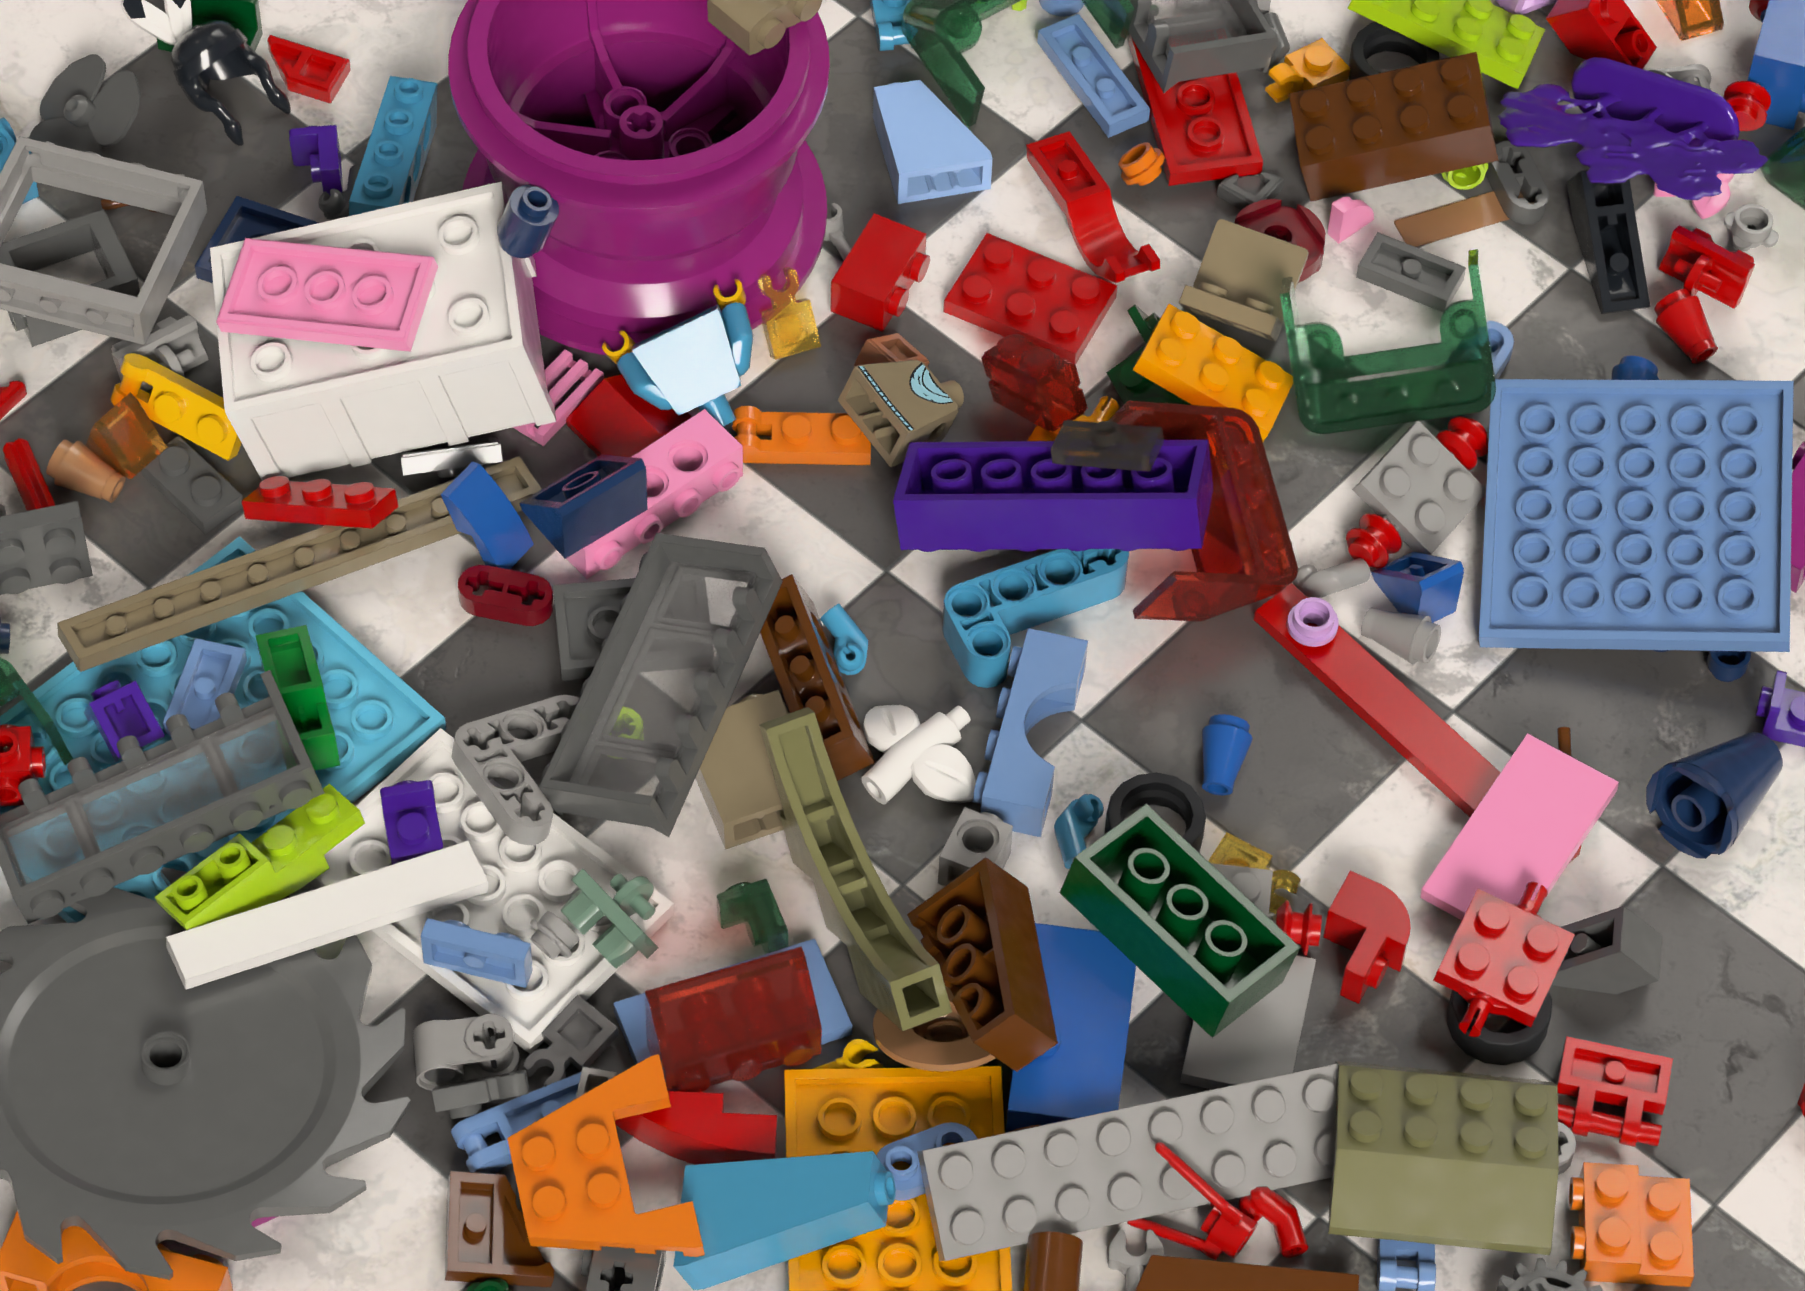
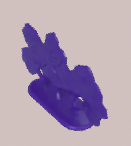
M1593 57L1584 60L1575 69L1571 81L1574 99H1571L1569 92L1559 85L1539 84L1528 92H1507L1504 94V99L1500 103L1507 109L1497 116L1500 119V124L1507 129L1506 136L1514 146L1547 148L1567 143L1581 144L1584 149L1579 151L1576 156L1582 165L1590 168L1586 172L1590 183H1624L1636 175H1650L1652 180L1656 182L1659 190L1685 200H1699L1702 197L1719 195L1722 193V181L1717 177L1718 174L1754 173L1769 160L1767 157L1759 155V149L1755 146L1754 142L1743 139L1738 140L1740 133L1738 118L1732 106L1721 95L1704 87L1607 58ZM1561 101L1570 102V104L1558 105L1557 103ZM1578 106L1583 113L1569 114L1565 110Z

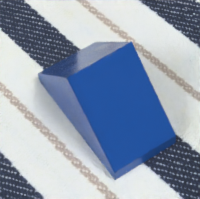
M1411 552L1386 564L1383 568H1378L1371 572L1375 583L1399 613L1430 616L1432 623L1456 612L1464 575L1461 561Z

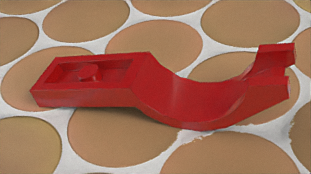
M1070 131L1026 145L1028 162L1066 215L1076 246L1087 266L1096 275L1118 283L1124 281L1127 277L1148 270L1152 272L1160 269V258L1150 244L1141 246L1138 251L1127 239L1119 223L1109 186Z

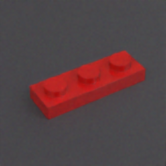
M274 476L261 481L259 487L241 501L245 519L373 529L399 507L395 488L374 487L369 482H359L351 485L331 484L327 479L298 482L289 481L285 476Z

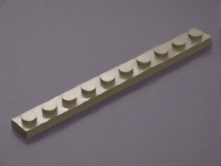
M520 456L485 468L511 502L516 512L522 511L520 502L542 490ZM454 480L399 499V507L373 529L329 525L60 621L57 623L58 637L79 672L457 535L462 532L457 531L441 497V493Z

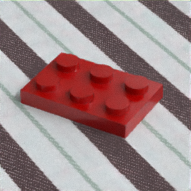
M986 233L944 299V312L1075 366L1115 301L1118 285Z

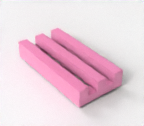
M565 349L544 370L547 390L549 391L554 408L562 400L561 397L578 380L583 382L555 410L556 422L541 425L538 429L534 427L536 423L512 427L543 447L566 424V418L604 379V372L597 368L593 371L589 370L587 362L579 359L577 362L574 361L573 354Z

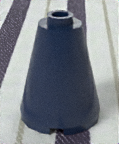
M1750 732L1668 763L1652 775L1646 787V804L1649 813L1651 814L1656 810L1663 823L1658 830L1664 839L1680 852L1701 859H1706L1711 854L1720 855L1734 844L1780 774L1783 767L1782 755L1777 745L1767 736L1757 732Z

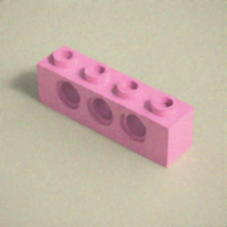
M705 409L632 456V458H642L646 466L648 510L566 558L586 579L600 570L612 568L620 561L624 554L641 543L651 542L656 533H660L663 528L680 517L690 516L699 508L701 503L719 491L729 490L743 476V446Z

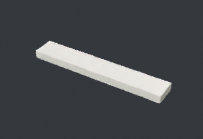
M465 841L167 936L166 947L184 988L187 990L487 893L489 882L469 841Z

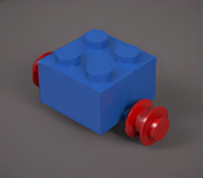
M1750 0L1749 10L1751 14L1763 24L1748 80L1737 81L1728 85L1724 92V99L1732 106L1738 118L1740 131L1757 130L1765 123L1794 130L1798 112L1805 113V0Z

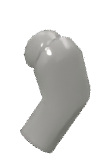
M1362 558L1317 571L1312 565H1303L1293 574L1292 582L1308 598H1321L1367 582L1370 578V568Z

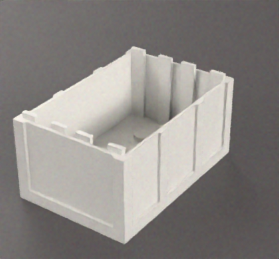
M502 182L251 238L434 257L438 265L411 352L221 332L217 325L225 413L262 481L274 476L289 478L351 464L353 468L371 464V459L446 442H448L449 446L469 442L468 437L530 423H536L537 426L556 422L554 404L546 386L532 277L537 276L535 260L533 256L529 258L510 256L501 248L498 240L497 226L509 200ZM244 240L210 248L216 320Z

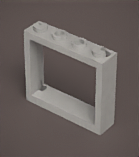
M19 136L0 173V247L33 182L176 217L138 297L0 263V309L145 345L207 214L203 181L185 177L184 174H173L148 168L140 163H127L103 157L94 152H82L58 146L49 141L45 143Z

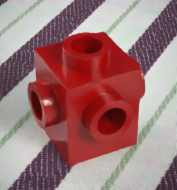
M0 725V807L24 805L18 786L27 779L38 780V778L46 777L44 746H35L31 726Z

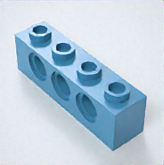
M390 76L349 200V216L413 202L437 127V83Z

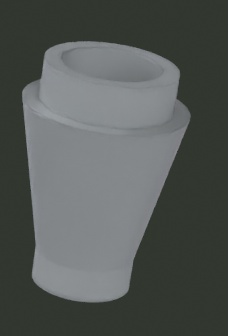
M1371 607L1363 619L1361 635L1374 640L1411 664H1415L1418 661L1428 663L1437 650L1441 636V627L1438 624L1432 623L1430 616L1382 611Z

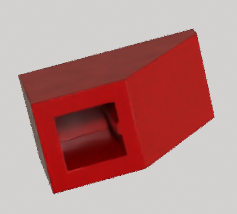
M1558 0L1546 17V20L1570 53L1585 60L1593 57L1607 58L1643 69L1657 48L1624 0Z

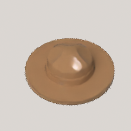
M947 986L945 987L952 1013L902 1031L878 1009L875 1013L873 1033L877 1045L887 1056L906 1066L928 1071H958L977 1067L996 1059L973 1043L952 1002L954 996Z

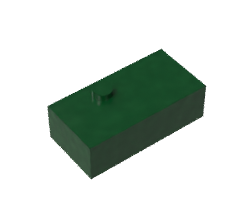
M1147 804L1076 855L1059 892L1212 1038L1283 983L1300 949V946Z

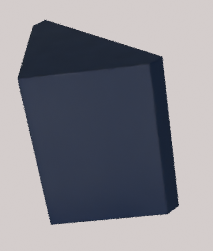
M601 454L519 504L525 515L562 557L566 559L648 510L646 466L642 458Z

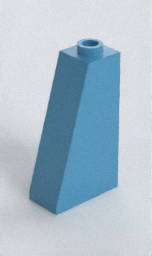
M873 1151L686 1165L681 1204L693 1201L705 1255L688 1257L683 1256V1252L675 1251L673 1267L693 1290H701L885 1227L888 1205H892L895 1201L896 1188L894 1177L890 1171L885 1169Z

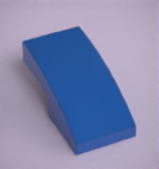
M472 461L441 493V497L457 531L472 536L485 565L510 570L534 545L528 530L511 502L479 463Z

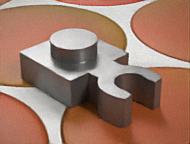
M577 995L542 1032L543 1040L549 1047L532 1052L526 1058L523 1068L527 1071L528 1077H531L542 1066L552 1068L554 1072L545 1081L544 1086L565 1079V1070L571 1064L582 1072L583 1067L589 1068L618 1037V1027Z

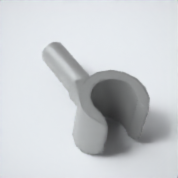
M832 203V218H827L824 241H831L836 246L843 260H845L851 248L843 234L842 209L838 204Z

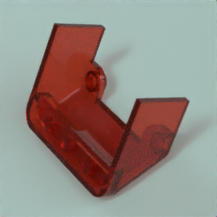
M1127 401L1088 440H1208L1213 494L1202 549H1191L1197 572H1172L1133 609L1135 619L1205 621L1279 594L1296 579L1298 566L1260 430L1253 418L1246 412L1237 408Z

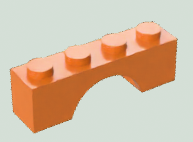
M18 1211L0 1249V1291H72L82 1285L100 1281L121 1283L136 1291H233L228 1267L223 1266L220 1261L203 1254L189 1257L171 1252L166 1246L159 1243L157 1248L173 1270V1277L167 1280L126 1271L86 1230L77 1226H70L62 1232L63 1262L57 1264L24 1239Z

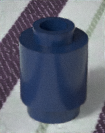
M523 185L512 192L497 226L499 244L510 256L529 258L545 246L559 214L558 202L551 198L546 190L532 185Z

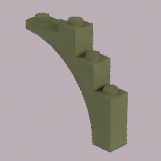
M806 707L759 724L784 811L780 818L792 861L813 880L826 928L847 945L860 994L902 1031L952 1013L939 963L924 949L903 920L881 882L860 839L836 780L815 712Z

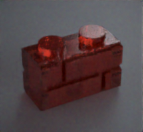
M1021 334L1003 337L996 346L985 351L981 357L986 376L991 379L988 384L993 401L1047 431L1054 432L1085 414L1084 412L1088 409L1083 389L1078 387L1081 382L1076 364L1065 358H1060L1059 355L1053 353L1050 349L1034 343Z

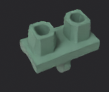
M584 869L571 879L579 889L570 897L560 911L583 935L604 916L613 923L592 945L615 969L629 960L638 951L648 959L659 948L629 917L637 913L643 920H648L656 911L648 902L653 894L654 886L647 877L638 876L628 881L621 873L615 875L610 881V886L617 892L613 899Z

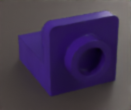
M309 126L290 129L289 141L293 165H311L313 183L322 182L323 192L326 191L330 196L331 189H337L342 193V164L337 126Z
M1777 670L1772 688L1762 686L1757 704L1756 716L1765 718L1762 734L1774 741L1805 747V692L1785 688L1787 672Z
M116 680L90 694L93 702L88 704L84 714L88 721L94 720L115 762L122 760L117 748V742L121 738L130 735L135 736L141 748L144 749L165 737L136 681L122 687L119 680Z
M406 780L380 789L383 820L392 865L443 849L434 788L431 780L420 782Z

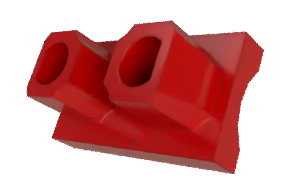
M1679 225L1673 230L1668 250L1659 266V270L1683 282V289H1687L1691 296L1701 291L1735 309L1741 302L1755 264L1754 258L1739 249L1730 252L1715 244L1710 234L1698 228L1690 231Z

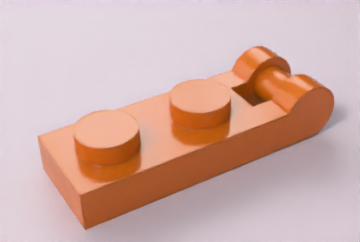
M741 406L733 411L736 420L732 422V427L737 432V436L734 438L743 446V463L870 465L871 442L848 413L761 412L754 406ZM757 435L772 436V439L761 440Z

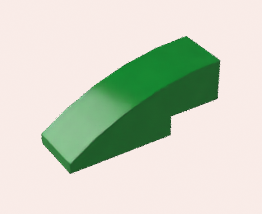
M303 625L255 635L263 672L271 671L314 770L340 766L335 732L307 626ZM276 721L275 724L286 768L290 769L297 766V763L281 726Z

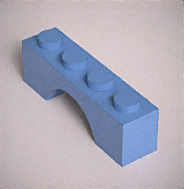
M1028 628L1023 648L1013 647L1008 676L1014 677L1011 689L1003 687L1001 690L996 717L1002 718L1003 721L1000 731L993 729L990 731L985 751V760H990L991 765L988 773L979 772L973 802L981 804V812L994 814L1005 823L1012 825L1014 832L1037 837L1042 835L1053 792L1055 766L1036 754L1026 736L1031 728L1040 720L1056 713L1075 710L1086 668L1087 640Z

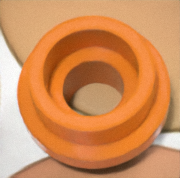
M1148 142L1134 146L1122 156L1118 163L1122 170L1121 178L1127 185L1138 184L1139 186L1149 184L1160 175L1162 171L1161 165L1165 159L1164 154L1159 148H1153Z

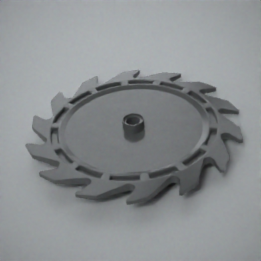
M165 867L160 870L161 877L167 886H170L187 873ZM112 887L103 895L76 901L73 905L69 906L85 916L79 922L9 926L0 931V961L8 962L12 965L10 969L0 973V1179H4L11 1184L24 1239L57 1264L63 1262L62 1232L70 1226H79L86 1230L126 1271L170 1280L173 1277V1270L157 1248L158 1244L162 1241L175 1240L233 1261L279 1254L282 1249L281 1243L251 1225L254 1220L262 1217L331 1213L366 1191V1182L364 1180L332 1176L327 1174L325 1169L390 1138L411 1105V1100L405 1096L380 1103H370L363 1098L404 1051L406 1010L400 1008L376 1026H367L360 1021L372 972V963L357 935L347 937L339 955L334 959L327 960L319 957L315 948L185 990L167 950L166 937L186 931V929L169 915L157 901Z

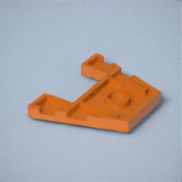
M659 1054L646 1058L507 1138L530 1246L601 1251L603 1246L633 1248L635 1253L656 1254L657 1250L683 1252V1256L688 1257L705 1255L693 1201L636 1214L634 1210L615 1121L671 1107Z

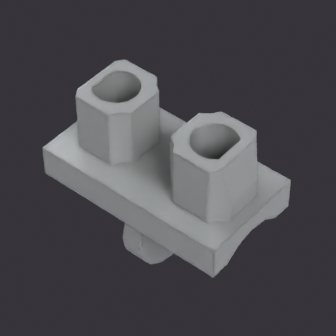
M190 315L179 320L170 316L156 323L145 345L122 340L112 345L111 354L121 381L123 374L120 372L124 356L129 353L143 355L185 377L184 372L209 360L199 338L196 320ZM142 382L140 389L148 391L152 389L153 386L146 382Z

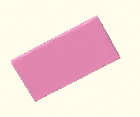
M245 238L216 323L221 332L411 352L438 265L434 257Z
M1527 733L1422 887L1420 898L1462 920L1477 889H1481L1497 898L1518 905L1528 882L1538 883L1531 900L1535 899L1541 885L1547 889L1549 894L1617 792L1619 782Z

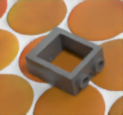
M104 209L4 242L0 247V263L30 271L94 251L107 279L90 284L91 286L138 297L140 292L136 273ZM8 311L15 331L24 329L32 347L82 330Z

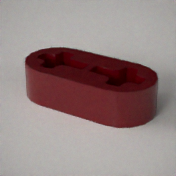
M475 565L462 572L458 579V594L461 607L467 613L474 616L523 626H536L547 621L553 613L552 587L545 578L538 575L489 565ZM480 586L489 587V589L484 590L482 596L473 594V592H477L480 589ZM530 595L538 596V599H534L531 605H524L522 603L527 601Z

